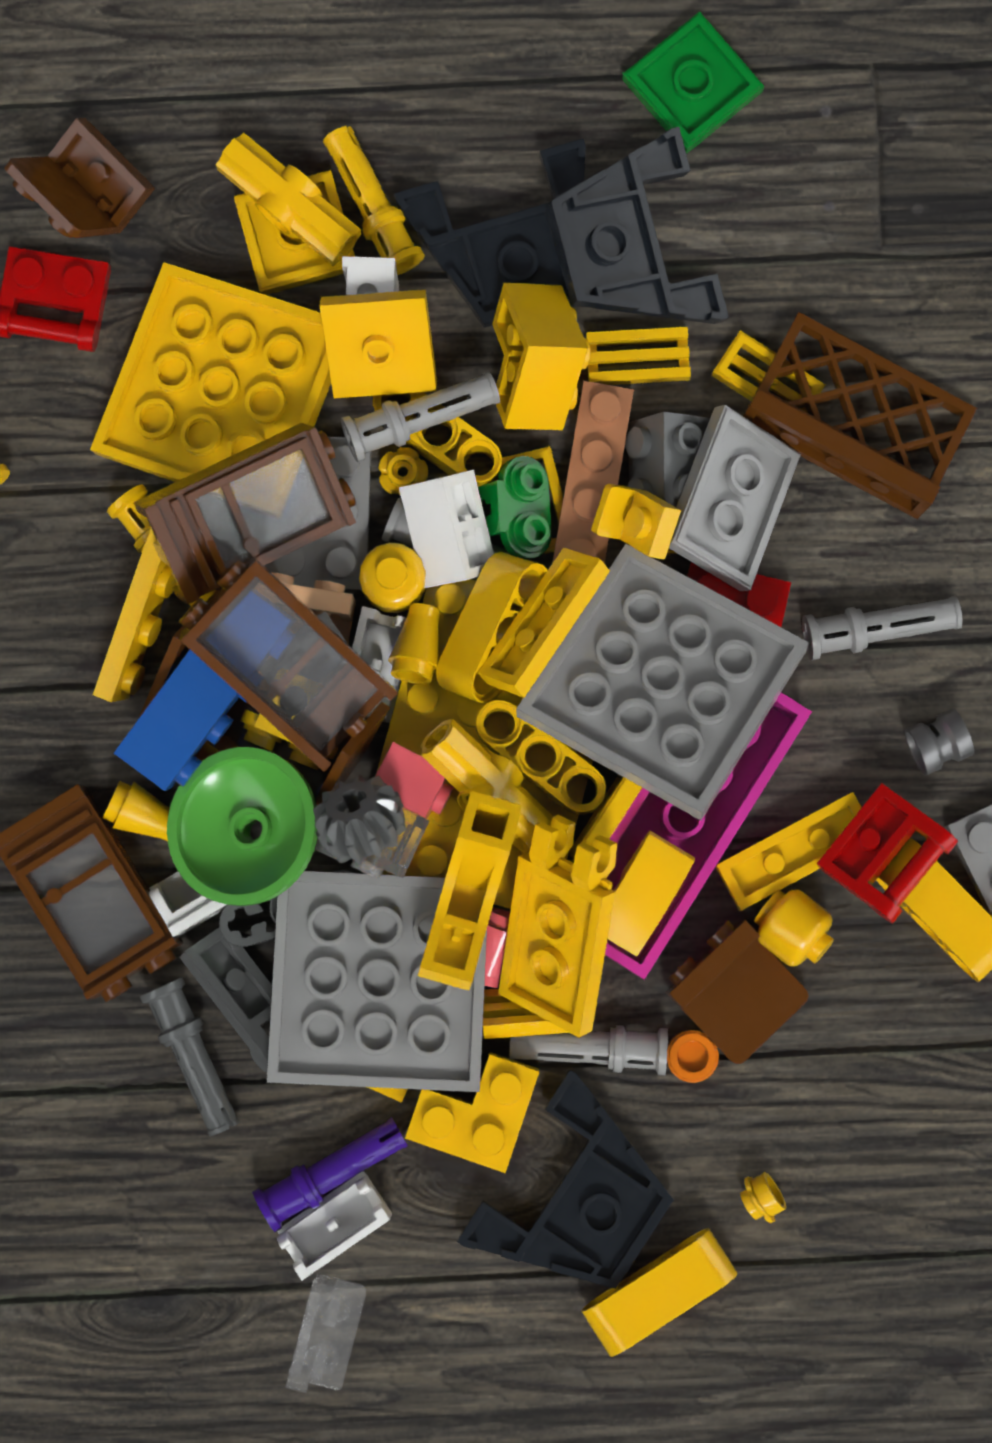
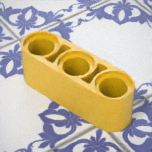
M420 392L373 396L374 411L382 409V403L394 395H402L409 401H412L427 394ZM440 404L429 408L427 411L432 413L446 407ZM412 414L404 418L407 422L416 419V415ZM460 417L440 423L452 431L450 440L444 445L433 446L424 439L427 429L410 434V440L406 441L407 446L416 450L421 456L448 475L468 471L465 468L467 459L474 454H485L491 458L494 465L487 474L482 476L475 475L477 486L480 487L498 480V474L502 467V455L499 447Z
M504 552L495 553L488 558L439 658L436 678L438 684L443 689L483 704L491 702L499 696L502 689L488 685L478 674V671L548 571L544 565Z
M494 700L488 702L480 709L476 717V732L479 740L493 753L512 761L522 771L523 777L567 811L573 814L585 815L593 812L600 806L606 794V784L603 776L597 769L561 741L518 718L517 707L514 704L505 700ZM496 712H503L509 715L515 725L512 734L504 739L490 737L484 729L487 717ZM537 744H544L550 747L555 755L553 767L544 772H537L531 769L525 760L527 750ZM585 776L591 779L596 787V796L593 801L583 805L573 802L568 797L567 784L572 778Z
M912 838L906 842L876 881L884 890L890 886L921 847ZM936 861L901 904V907L965 973L975 981L980 982L992 970V917Z
M706 1228L688 1237L623 1279L616 1289L610 1288L594 1298L582 1308L581 1312L608 1355L612 1357L629 1349L731 1282L738 1273L710 1228Z

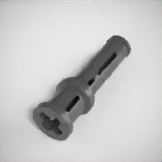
M180 977L139 997L142 1004H149L161 1031L158 1036L159 1042L164 1044L165 1048L171 1047L207 1127V1133L211 1137L230 1129L229 1126L233 1127L239 1124L240 1120L231 1106L199 1032L203 1031V1022L201 1017H194L182 990L185 981L183 977Z

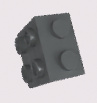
M661 412L628 422V435L626 438V451L628 453L627 487L646 490L677 507L710 418Z

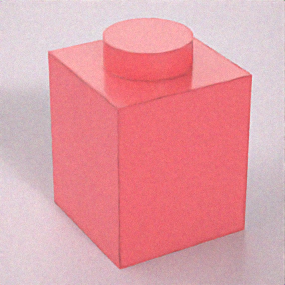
M394 742L375 777L380 776L387 785H392L394 792H397L404 806L403 809L426 821L431 811L439 815L442 813L454 789L452 785L446 783L447 780L423 757Z

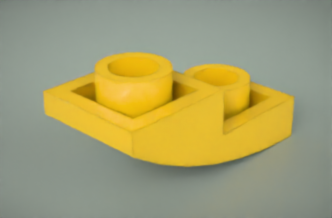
M649 830L623 869L621 879L613 890L615 891L608 940L638 956L677 894L695 861V857Z

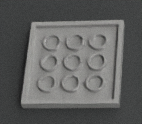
M625 544L609 568V574L525 698L522 699L516 708L517 717L695 818L702 820L802 660L809 642Z
M304 871L292 886L277 896L267 1069L268 1083L480 1092L487 929L469 991L418 976L445 878Z

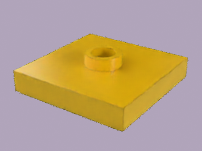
M426 289L321 297L320 312L334 399L437 391V376Z

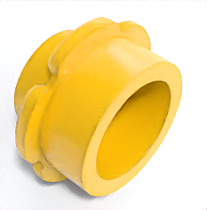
M400 447L394 453L391 451L387 452L379 462L378 468L381 471L379 482L382 488L390 494L400 495L399 487L424 482L428 478L427 463L424 460H420L419 453L409 447ZM402 467L408 470L407 475L403 477L398 474V470Z
M766 1172L755 1178L747 1176L744 1179L746 1189L740 1192L745 1208L755 1220L763 1216L767 1222H775L774 1216L786 1209V1202L777 1184Z

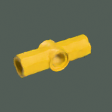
M245 133L234 138L222 151V155L216 163L217 170L253 199L257 209L278 229L286 234L293 232L309 248H312L332 266H335L342 260V256L346 257L354 248L356 241L361 235V229L322 197L320 189L296 167L289 164L285 167Z
M453 718L442 721L438 727L425 737L420 745L422 749L421 756L460 792L457 796V802L464 812L471 790L523 805L513 844L523 854L529 852L535 825L543 822L551 826L553 816L521 785L524 777L517 765L501 755L488 753Z

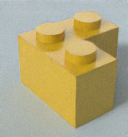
M503 283L492 325L504 354L496 383L500 396V403H497L496 406L504 428L563 430L569 410H573L576 406L578 395L577 383L581 370L586 369L589 364V341L582 335L577 323L576 310L570 306L562 285Z
M489 1052L480 1079V1092H476L474 1100L472 1101L443 1090H421L405 1139L506 1173L540 1072L539 1068Z

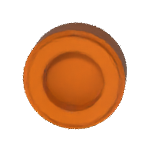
M685 1030L676 1034L670 1040L667 1049V1065L677 1078L685 1082L697 1083L706 1080L714 1073L718 1065L719 1053L717 1046L705 1033L698 1030Z

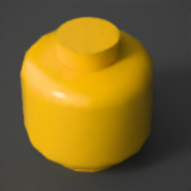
M386 543L376 546L365 556L360 565L359 581L363 594L373 607L383 612L400 613L409 610L411 604L418 603L426 590L424 588L426 571L423 562L413 549L403 544Z
M799 889L788 891L786 894L781 890L777 891L762 907L754 920L759 925L757 932L760 935L757 938L759 943L788 966H798L807 958L814 964L817 963L834 941L827 934L832 925V915Z

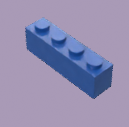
M253 588L209 634L206 640L251 682L259 687L265 677L258 673V671L270 655L278 660L292 643L296 635L289 629L296 619ZM189 650L120 743L114 754L164 791L172 788L176 782L184 787L202 763L201 760L195 757L207 740L215 745L233 722V719L227 713L237 699L240 698L244 702L247 701L195 653Z

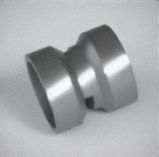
M954 708L939 714L936 721L929 725L918 723L905 729V737L910 752L925 776L940 770L943 763L950 759L959 762L974 755L975 750L969 731L963 719Z

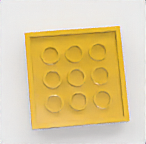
M163 262L90 450L98 456L178 482L300 423L314 427L331 385L321 313ZM301 450L229 483L237 503L280 517L303 457ZM221 487L209 493L226 499Z

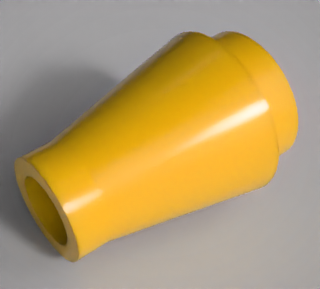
M414 603L409 606L408 616L388 659L392 665L391 675L396 679L414 684H428L432 682L433 673H436L439 661L438 620L440 610L438 608L422 603Z
M119 781L103 819L114 823L113 829L155 837L168 842L167 821L170 807L136 782H133L131 786Z

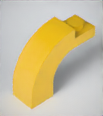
M471 790L418 972L419 977L470 990L523 805Z

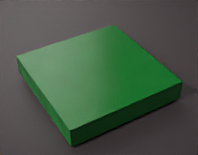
M700 11L631 66L622 76L623 82L666 132L672 128H680L686 154L754 100L764 89V85Z

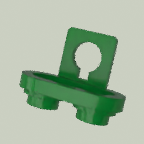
M528 456L516 457L507 461L501 467L498 480L480 486L478 490L481 502L484 499L486 504H491V515H488L486 518L489 536L492 537L500 534L502 543L508 553L528 560L542 555L548 549L551 542L549 482L544 467L537 460Z

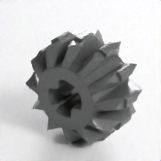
M359 774L353 782L348 784L339 780V788L335 791L323 792V803L313 809L315 815L314 825L317 829L316 835L320 844L326 848L328 853L335 856L340 863L353 859L360 866L366 857L371 855L381 859V850L385 847H397V836L407 830L402 810L404 806L397 792H394L392 785L384 783L380 776L373 777L367 781Z

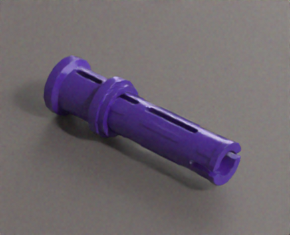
M390 1117L385 1123L308 1168L304 1164L300 1167L299 1165L291 1168V1175L268 1189L262 1190L257 1188L252 1191L254 1199L274 1232L282 1229L283 1221L307 1207L313 1210L316 1209L324 1201L322 1195L398 1150L408 1147L393 1118Z

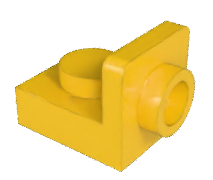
M607 484L604 487L591 530L598 536L619 539L648 557L665 560L681 510L646 490Z

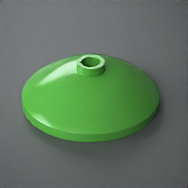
M236 747L217 752L204 759L184 787L181 785L178 787L168 814V846L173 863L182 878L202 896L215 902L234 906H249L263 903L286 891L306 869L317 842V829L314 825L315 815L313 812L317 805L307 780L289 761L277 754L259 748ZM256 822H260L262 832L258 838L253 840L250 834L251 827Z

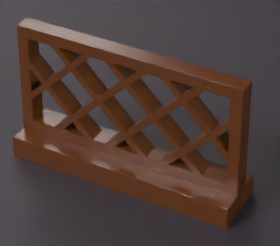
M798 312L756 393L747 406L743 417L800 453V457L918 519L933 504L941 488L939 484L977 408ZM800 331L819 341L823 357L804 362L800 361L794 344ZM788 355L791 365L781 367ZM853 359L863 364L868 381L846 386L837 362ZM827 365L835 389L812 395L804 371ZM795 374L802 398L787 402L768 391L775 379ZM893 383L904 386L908 389L913 405L890 410L882 386ZM872 389L880 414L857 419L849 395ZM922 397L928 399L929 401L924 402ZM839 398L847 423L831 426L821 420L816 404ZM806 407L807 412L801 410L800 408ZM942 407L959 416L952 431L936 435L927 410ZM916 413L925 438L902 444L894 419ZM884 422L892 447L877 451L866 445L861 428ZM850 431L852 436L846 434L845 432ZM947 441L943 451H941L939 443ZM928 446L935 464L929 478L911 469L906 452ZM894 455H895L897 461L894 460V459H892V458H890V456H894Z

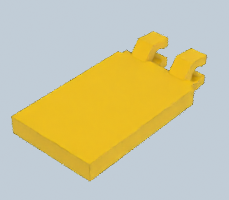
M557 815L552 817L551 826L543 822L535 825L530 851L518 857L498 994L580 1038L592 1031L615 898V891L611 890L612 882L606 878L615 867L617 843L602 835L594 837L592 846L584 842L577 845L574 862H570L564 859V857L573 846L575 822Z

